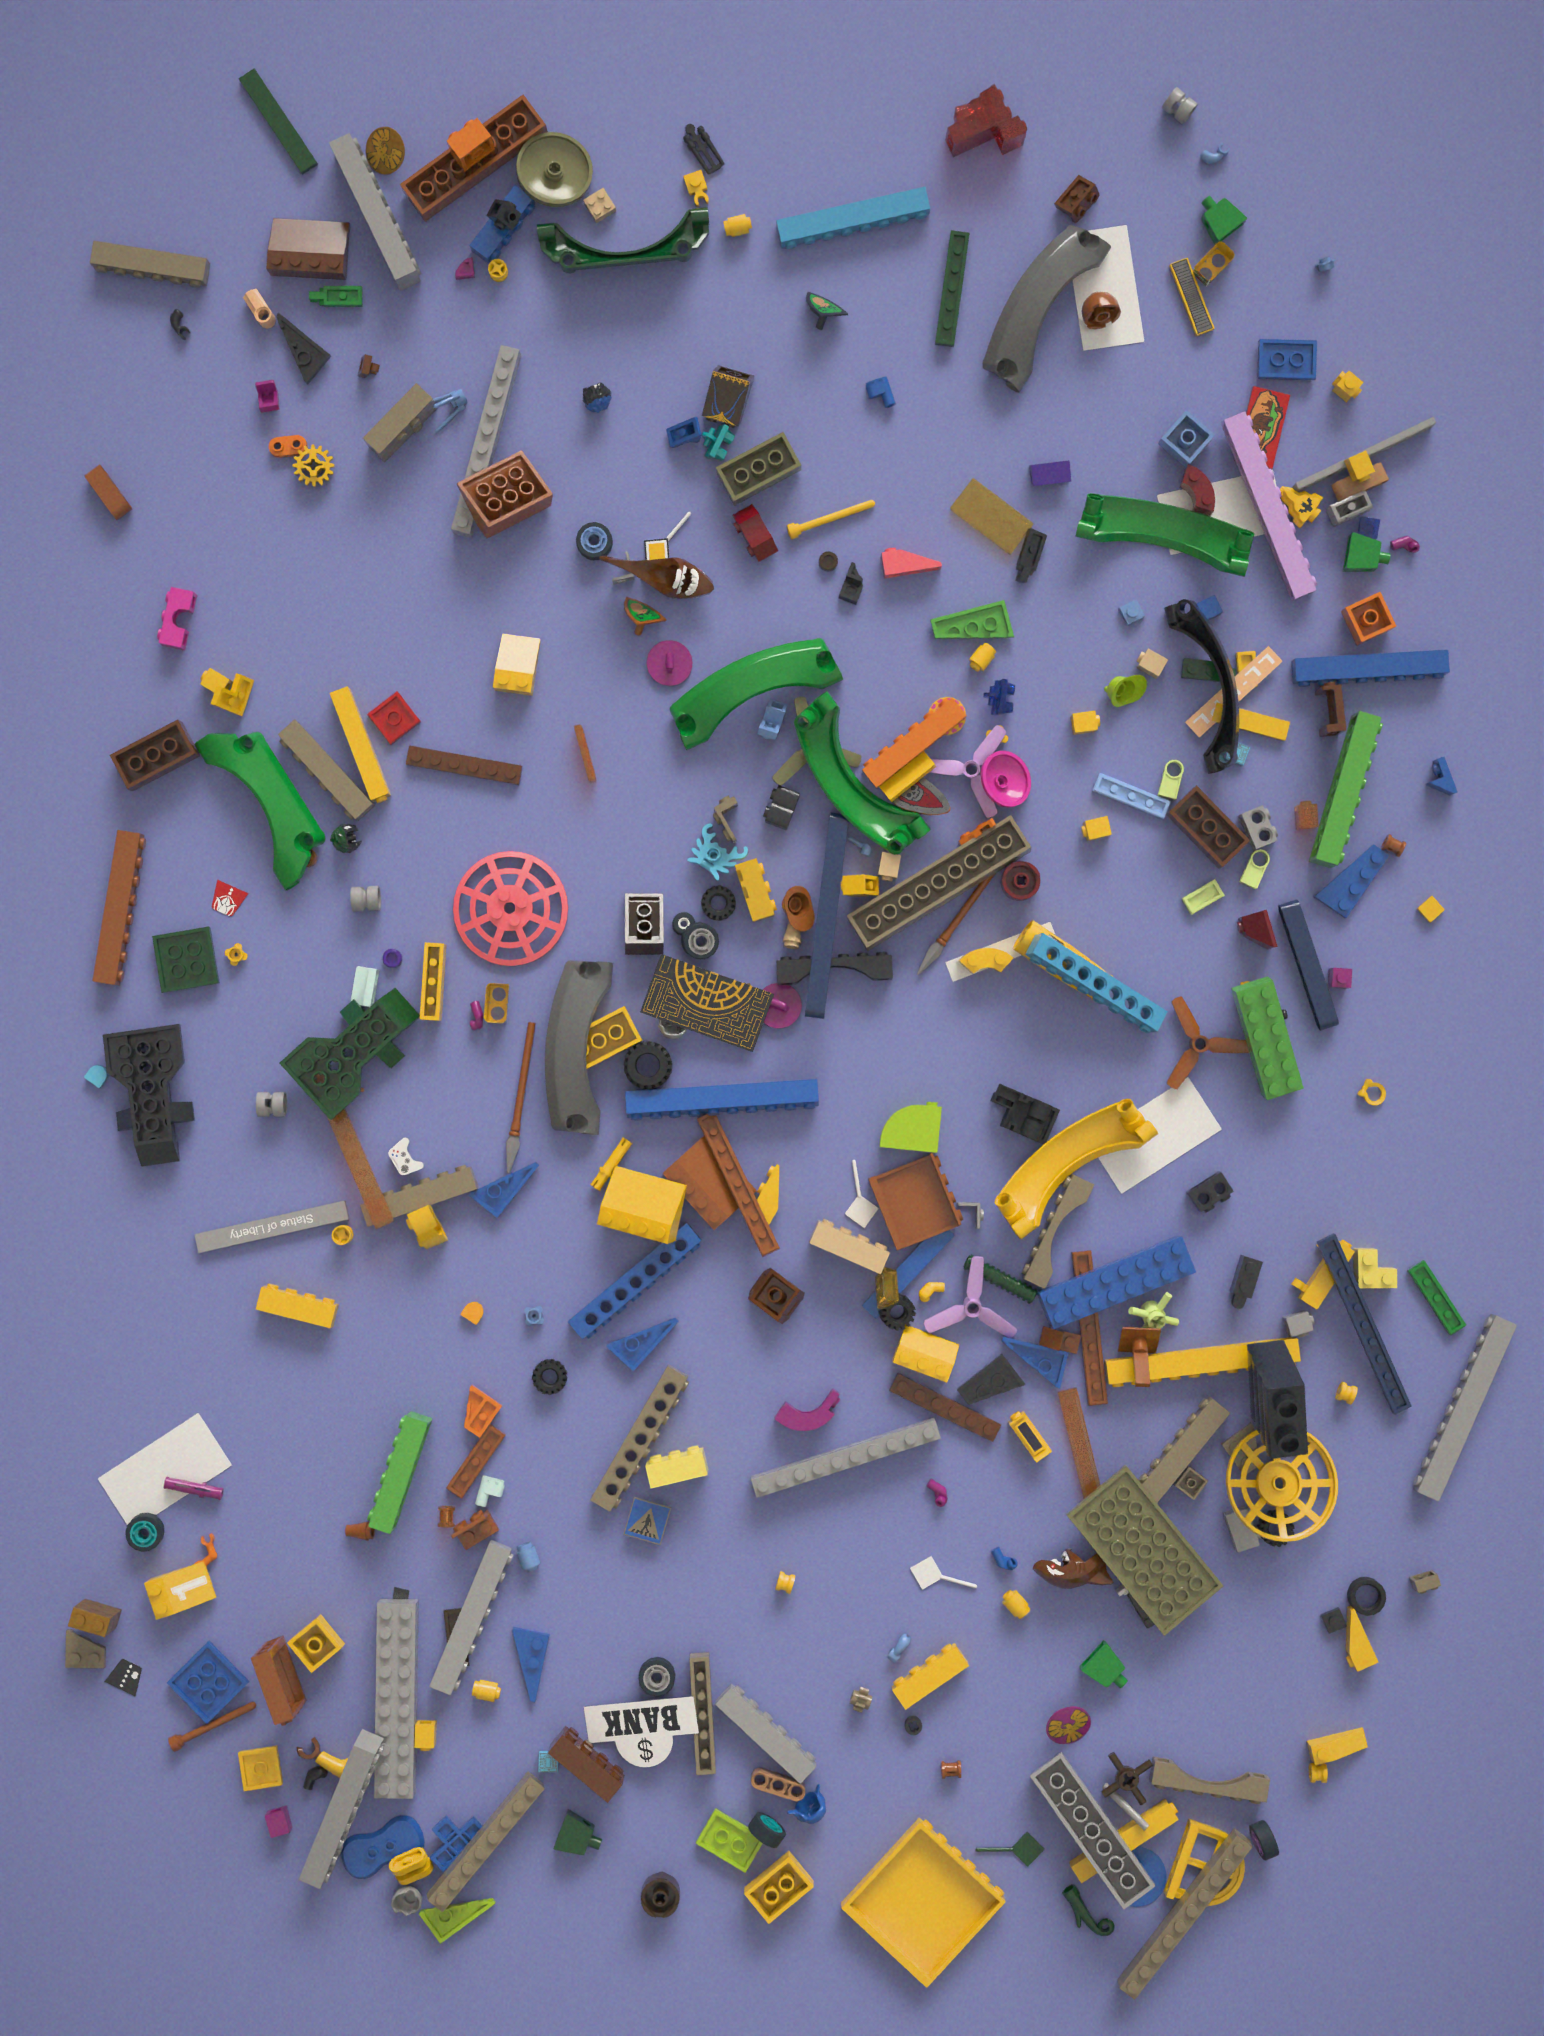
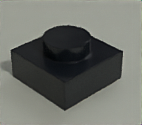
M1339 1607L1320 1614L1329 1634L1347 1627Z

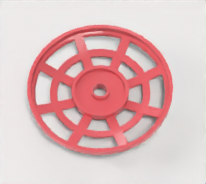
M499 852L478 861L462 877L454 897V921L464 943L479 957L498 965H524L543 957L559 941L568 918L567 895L557 874L542 860L522 852ZM503 857L526 859L521 870L516 868L498 870L494 861ZM533 862L547 871L556 885L545 889L542 883L529 873ZM487 863L491 873L485 876L475 889L464 886L472 873ZM517 874L519 876L515 885L504 886L500 875ZM526 878L537 886L539 892L529 895L522 889ZM493 879L497 889L490 896L481 893L480 890L483 886ZM558 892L560 893L562 904L559 924L549 920L550 900L548 897ZM461 893L471 897V921L461 925L459 918V899ZM542 898L544 901L543 917L533 913V902ZM477 899L487 903V914L478 918L475 909ZM507 903L515 905V911L511 914L505 912V905ZM491 921L497 927L494 938L485 933L480 925ZM529 921L540 924L532 935L526 937L523 927ZM545 927L555 930L556 933L550 942L534 954L529 943L539 937ZM475 928L482 938L491 943L488 955L472 944L465 934L466 931ZM504 931H515L519 941L509 943L502 942L501 939ZM498 947H523L527 956L516 960L495 958Z

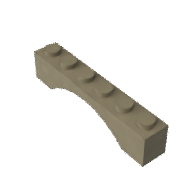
M1073 1174L1070 1177H1066L1063 1183L1065 1189L1062 1195L1058 1194L1054 1203L1057 1206L1054 1212L1050 1211L1046 1219L1049 1223L1046 1229L1042 1228L1038 1236L1040 1242L1038 1246H1034L1031 1250V1261L1029 1264L1026 1263L1021 1272L1024 1274L1023 1279L1043 1289L1046 1288L1053 1273L1051 1245L1055 1231L1069 1212L1087 1202L1094 1187V1184Z
M1152 1757L1153 1766L1150 1770L1149 1780L1156 1788L1165 1789L1166 1786L1172 1787L1173 1790L1178 1792L1191 1790L1192 1793L1197 1795L1210 1793L1211 1796L1216 1798L1228 1796L1235 1801L1247 1799L1254 1804L1267 1803L1270 1778L1266 1774L1246 1772L1230 1780L1206 1781L1187 1774L1172 1759Z

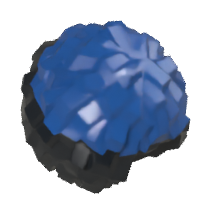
M600 382L588 388H583L582 401L588 410L599 413L608 408L612 393L610 389Z

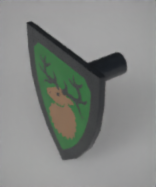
M807 292L806 301L810 310L819 317L816 324L817 329H823L827 317L848 315L844 309L820 295Z

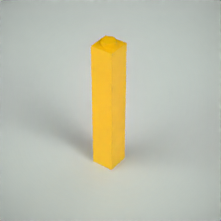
M346 686L331 692L330 696L369 798L372 802L382 803L388 800L387 797L391 796L351 689Z
M1165 1798L1140 1815L1149 1824L1145 1831L1134 1820H1131L1117 1831L1132 1851L1178 1821L1179 1819L1176 1815L1178 1810L1173 1802L1168 1803ZM1084 1852L1069 1861L1072 1870L1081 1884L1098 1873Z

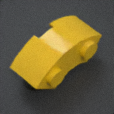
M981 948L966 953L958 962L972 974L986 967L1001 972L1011 962L1013 957L1002 950Z
M431 1205L407 1214L408 1219H406V1223L410 1230L413 1229L415 1231L420 1247L428 1250L448 1241L443 1226L437 1219Z

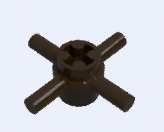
M1115 1752L1110 1753L1108 1757L1117 1769L1116 1782L1101 1791L1103 1796L1106 1798L1121 1788L1125 1791H1131L1140 1805L1146 1803V1799L1137 1785L1139 1783V1775L1153 1766L1150 1759L1134 1769L1130 1766H1123ZM1125 1774H1127L1128 1777H1133L1132 1779L1127 1781V1783H1124L1125 1779L1123 1776Z

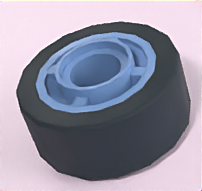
M590 522L583 525L576 536L577 548L581 555L593 561L600 560V556H607L613 546L612 535L609 529L598 522ZM597 537L600 541L597 545H591L589 543L590 539Z

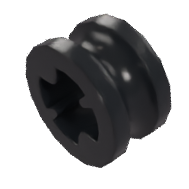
M909 1716L905 1720L904 1725L908 1734L917 1735L921 1732L922 1723L917 1716ZM916 1721L918 1728L914 1727V1730H911L908 1724Z

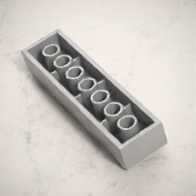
M350 133L329 142L400 291L421 282L418 276L422 274L415 258H412L411 250L363 154L357 138L352 139Z
M363 1729L360 1732L299 1877L300 1881L318 1889L321 1888L323 1882H328L349 1834V1829L354 1822L356 1812L361 1805L363 1795L368 1788L370 1778L375 1771L377 1761L384 1749V1746L381 1745L384 1738Z
M1062 1752L1030 1774L1034 1783L1123 1909L1155 1887L1153 1880Z

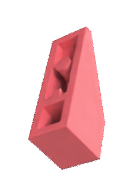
M888 548L884 550L885 552L881 553L884 579L936 571L942 568V563L901 549Z

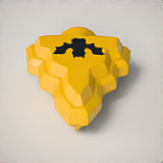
M1284 486L1280 488L1282 495L1280 499L1288 506V512L1293 517V523L1299 529L1307 520L1312 523L1321 512L1317 508L1323 499L1320 495L1316 493L1310 494L1306 491L1297 492L1293 488Z

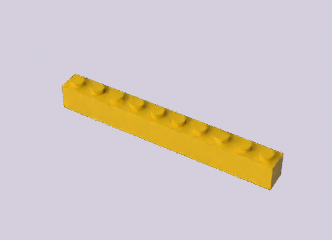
M1287 1337L1148 1354L1150 1382H1161L1162 1378L1168 1377L1169 1380H1179L1184 1375H1188L1189 1378L1200 1377L1201 1373H1207L1208 1376L1219 1375V1371L1237 1373L1238 1369L1246 1368V1371H1248L1247 1344L1284 1340L1294 1363L1300 1362L1298 1338ZM1133 1356L1104 1359L1106 1380L1109 1385L1121 1387L1126 1382H1131V1385H1135Z

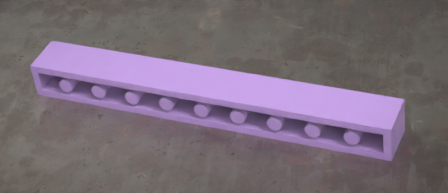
M1244 411L1223 420L1221 426L1291 601L1316 591V579L1310 575L1308 570L1310 569V564L1307 558L1303 557L1301 552L1303 551L1302 544L1295 537L1294 533H1296L1294 524L1289 522L1287 517L1289 515L1288 509L1281 502L1280 498L1282 495L1278 486L1275 487L1273 482L1274 474L1267 467V457L1265 452L1261 451L1259 447L1260 439L1257 433L1253 432L1251 427L1253 422L1250 415L1247 416Z

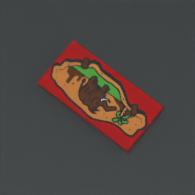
M1253 386L1246 414L1247 416L1250 415L1253 426L1251 427L1253 432L1259 436V447L1266 454L1268 469L1272 470L1290 395Z

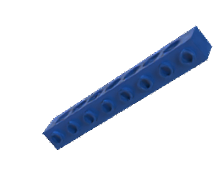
M688 1222L678 1229L676 1241L669 1244L661 1243L574 1315L568 1323L581 1339L585 1337L591 1338L597 1332L595 1329L600 1324L604 1327L612 1320L610 1318L615 1312L617 1314L621 1313L627 1308L625 1304L629 1300L634 1302L641 1296V1290L645 1287L648 1290L656 1284L655 1279L659 1275L663 1278L671 1271L670 1266L674 1263L679 1265L686 1259L684 1255L688 1251L693 1253L701 1246L699 1242L702 1239ZM683 1240L686 1243V1248L678 1250L675 1247L676 1241ZM663 1252L671 1255L670 1262L665 1263L661 1260L660 1256ZM651 1264L656 1267L654 1275L647 1274V1265ZM639 1277L642 1282L641 1286H632L631 1279ZM619 1289L625 1290L626 1298H617L616 1291ZM605 1301L612 1305V1309L609 1312H605L601 1308V1304ZM588 1314H594L597 1317L595 1324L587 1322L586 1317Z

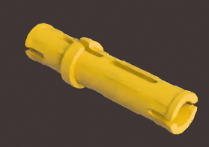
M622 1137L603 1167L600 1166L599 1173L590 1185L601 1191L608 1178L612 1176L615 1166L619 1164L633 1143Z

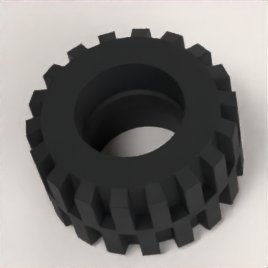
M643 1041L637 1043L625 1055L623 1066L627 1079L634 1086L641 1089H654L663 1085L672 1072L670 1054L663 1046L656 1042ZM644 1054H652L659 1061V1070L651 1077H645L637 1070V1061Z

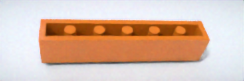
M953 697L950 700L946 698L939 703L938 706L940 708L935 712L931 710L923 716L925 720L920 724L916 722L908 728L910 732L905 736L901 734L893 740L895 744L890 748L885 746L878 752L880 756L875 760L870 758L863 764L865 767L862 769L863 773L876 789L967 717Z

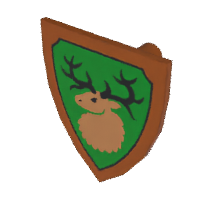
M626 597L624 610L627 616L636 624L634 631L636 635H641L644 626L647 624L665 622L667 620L651 606L636 599Z

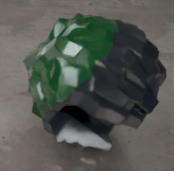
M342 824L332 832L330 839L336 850L342 853H351L357 850L362 841L356 842L354 832L358 831L356 825Z

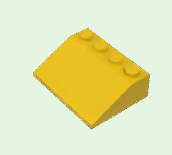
M615 1166L600 1206L597 1225L665 1244L676 1241L687 1185Z

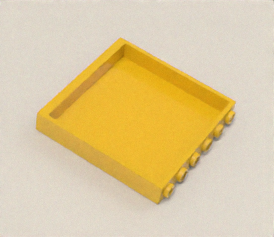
M919 1817L841 1902V1909L927 1988L1006 1901L1003 1896L1005 1893L997 1885L994 1887L989 1883L991 1880L983 1872L980 1874L975 1870L976 1866L971 1860H965L957 1847H951L946 1843L948 1840L940 1832L937 1834L932 1830L934 1827L926 1819L923 1821Z

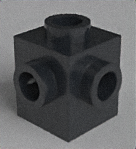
M495 199L486 216L494 222L496 228L502 231L504 229L513 231L519 222L521 213L516 210L517 206L512 202Z

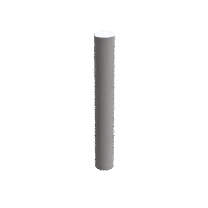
M1106 1783V1784L1102 1787V1789L1104 1790L1105 1788H1107V1787L1110 1786V1785H1109L1108 1783ZM1116 1791L1109 1795L1144 1831L1149 1827V1824Z

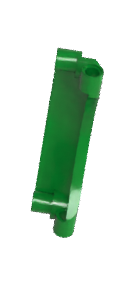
M1090 493L1087 495L1075 537L1096 542L1128 541L1158 545L1191 555L1221 572L1245 577L1255 534L1250 530L1240 528L1225 521L1172 505Z
M817 638L787 643L753 653L721 668L695 685L670 706V713L687 751L707 742L717 726L729 713L757 695L790 686L824 689L842 681L843 677L823 639Z
M826 691L794 719V726L804 756L820 787L840 813L865 836L891 854L898 855L908 845L913 843L915 839H920L931 829L919 813L902 809L882 800L870 792L854 775L844 757L839 740L840 707L828 691Z

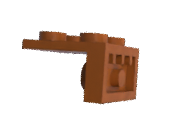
M488 1509L484 1512L479 1510L469 1518L468 1522L463 1520L456 1524L450 1536L452 1539L457 1536L465 1550L499 1531V1527Z

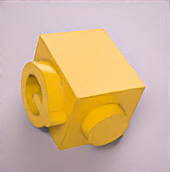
M1342 371L1332 383L1334 386L1332 391L1347 403L1351 397L1355 399L1362 391L1359 387L1364 382L1352 372L1344 373Z

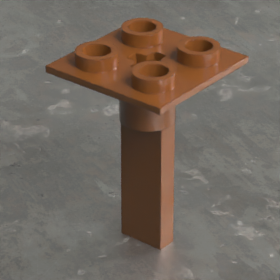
M1122 1327L1118 1352H1132L1135 1387H1150L1148 1353H1156L1161 1329Z

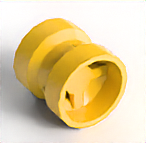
M348 1225L338 1226L332 1231V1239L338 1245L351 1242L354 1236L352 1228Z

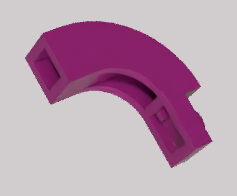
M832 1388L818 1408L807 1412L800 1411L785 1401L774 1419L793 1430L809 1431L817 1429L826 1424L835 1415L830 1410V1407L834 1408L840 1400L838 1396L840 1394Z

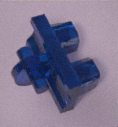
M1008 679L995 680L994 686H990L989 693L983 694L984 698H988V705L992 706L991 715L1013 712V703L1006 702V695H1014L1015 685L1008 683Z

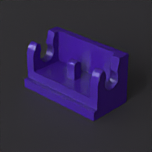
M1069 460L1029 465L1031 484L1033 486L1071 482Z

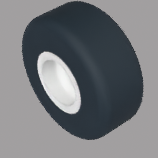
M687 912L678 913L672 922L673 930L681 936L686 927L681 926L680 923L682 921H686L687 926L695 923L694 917Z

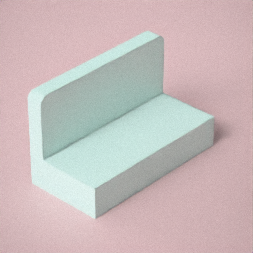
M356 967L351 1001L355 999L359 1005L371 1007L374 1004L379 969Z

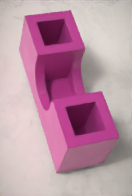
M171 587L170 591L167 592L165 599L167 606L161 616L163 621L162 629H159L157 634L158 643L162 646L180 650L186 649L189 632L186 629L179 628L176 624V619L183 612L194 613L197 599L195 592Z

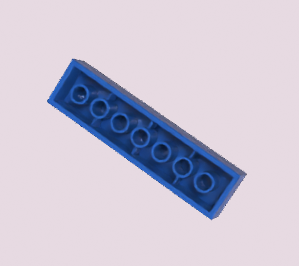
M1175 1236L1037 1291V1296L1050 1328L1056 1329L1194 1274L1196 1270L1183 1237Z

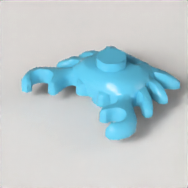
M710 823L702 829L704 844L702 845L699 838L696 840L700 851L692 848V852L698 858H688L687 861L702 866L711 872L718 881L719 875L717 871L728 874L729 871L725 867H735L737 863L730 861L744 859L748 855V847L745 846L744 852L738 854V848L735 846L732 852L727 854L726 848L719 847L717 842L711 843L716 837V833H707V830L713 827Z

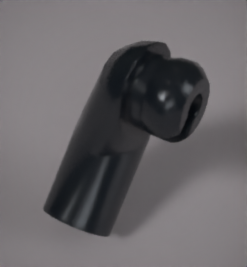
M321 1766L310 1769L303 1788L312 1790L315 1780L321 1777L325 1778L328 1775V1771Z

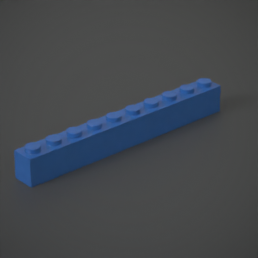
M817 1079L625 1091L627 1118H631L634 1121L642 1120V1117H650V1119H661L662 1116L679 1118L681 1115L687 1114L690 1117H697L702 1113L715 1116L719 1115V1112H727V1114H737L738 1111L756 1113L758 1110L764 1109L766 1112H774L780 1108L792 1111L796 1110V1107L814 1109L815 1106H819Z

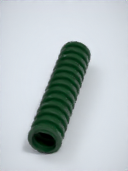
M974 1255L968 1256L963 1266L964 1270H970L971 1259ZM984 1263L983 1278H985V1281L989 1280L990 1284L994 1283L996 1287L1000 1286L1002 1290L1006 1289L1007 1293L1011 1292V1295H1017V1298L1021 1297L1022 1301L1026 1300L1028 1304L1033 1302L1037 1295L1036 1288L1032 1289L1031 1285L1027 1286V1283H1021V1280L1017 1281L1015 1277L1011 1278L1010 1274L1006 1275L1004 1271L1000 1272V1269H994L995 1266H989V1263Z

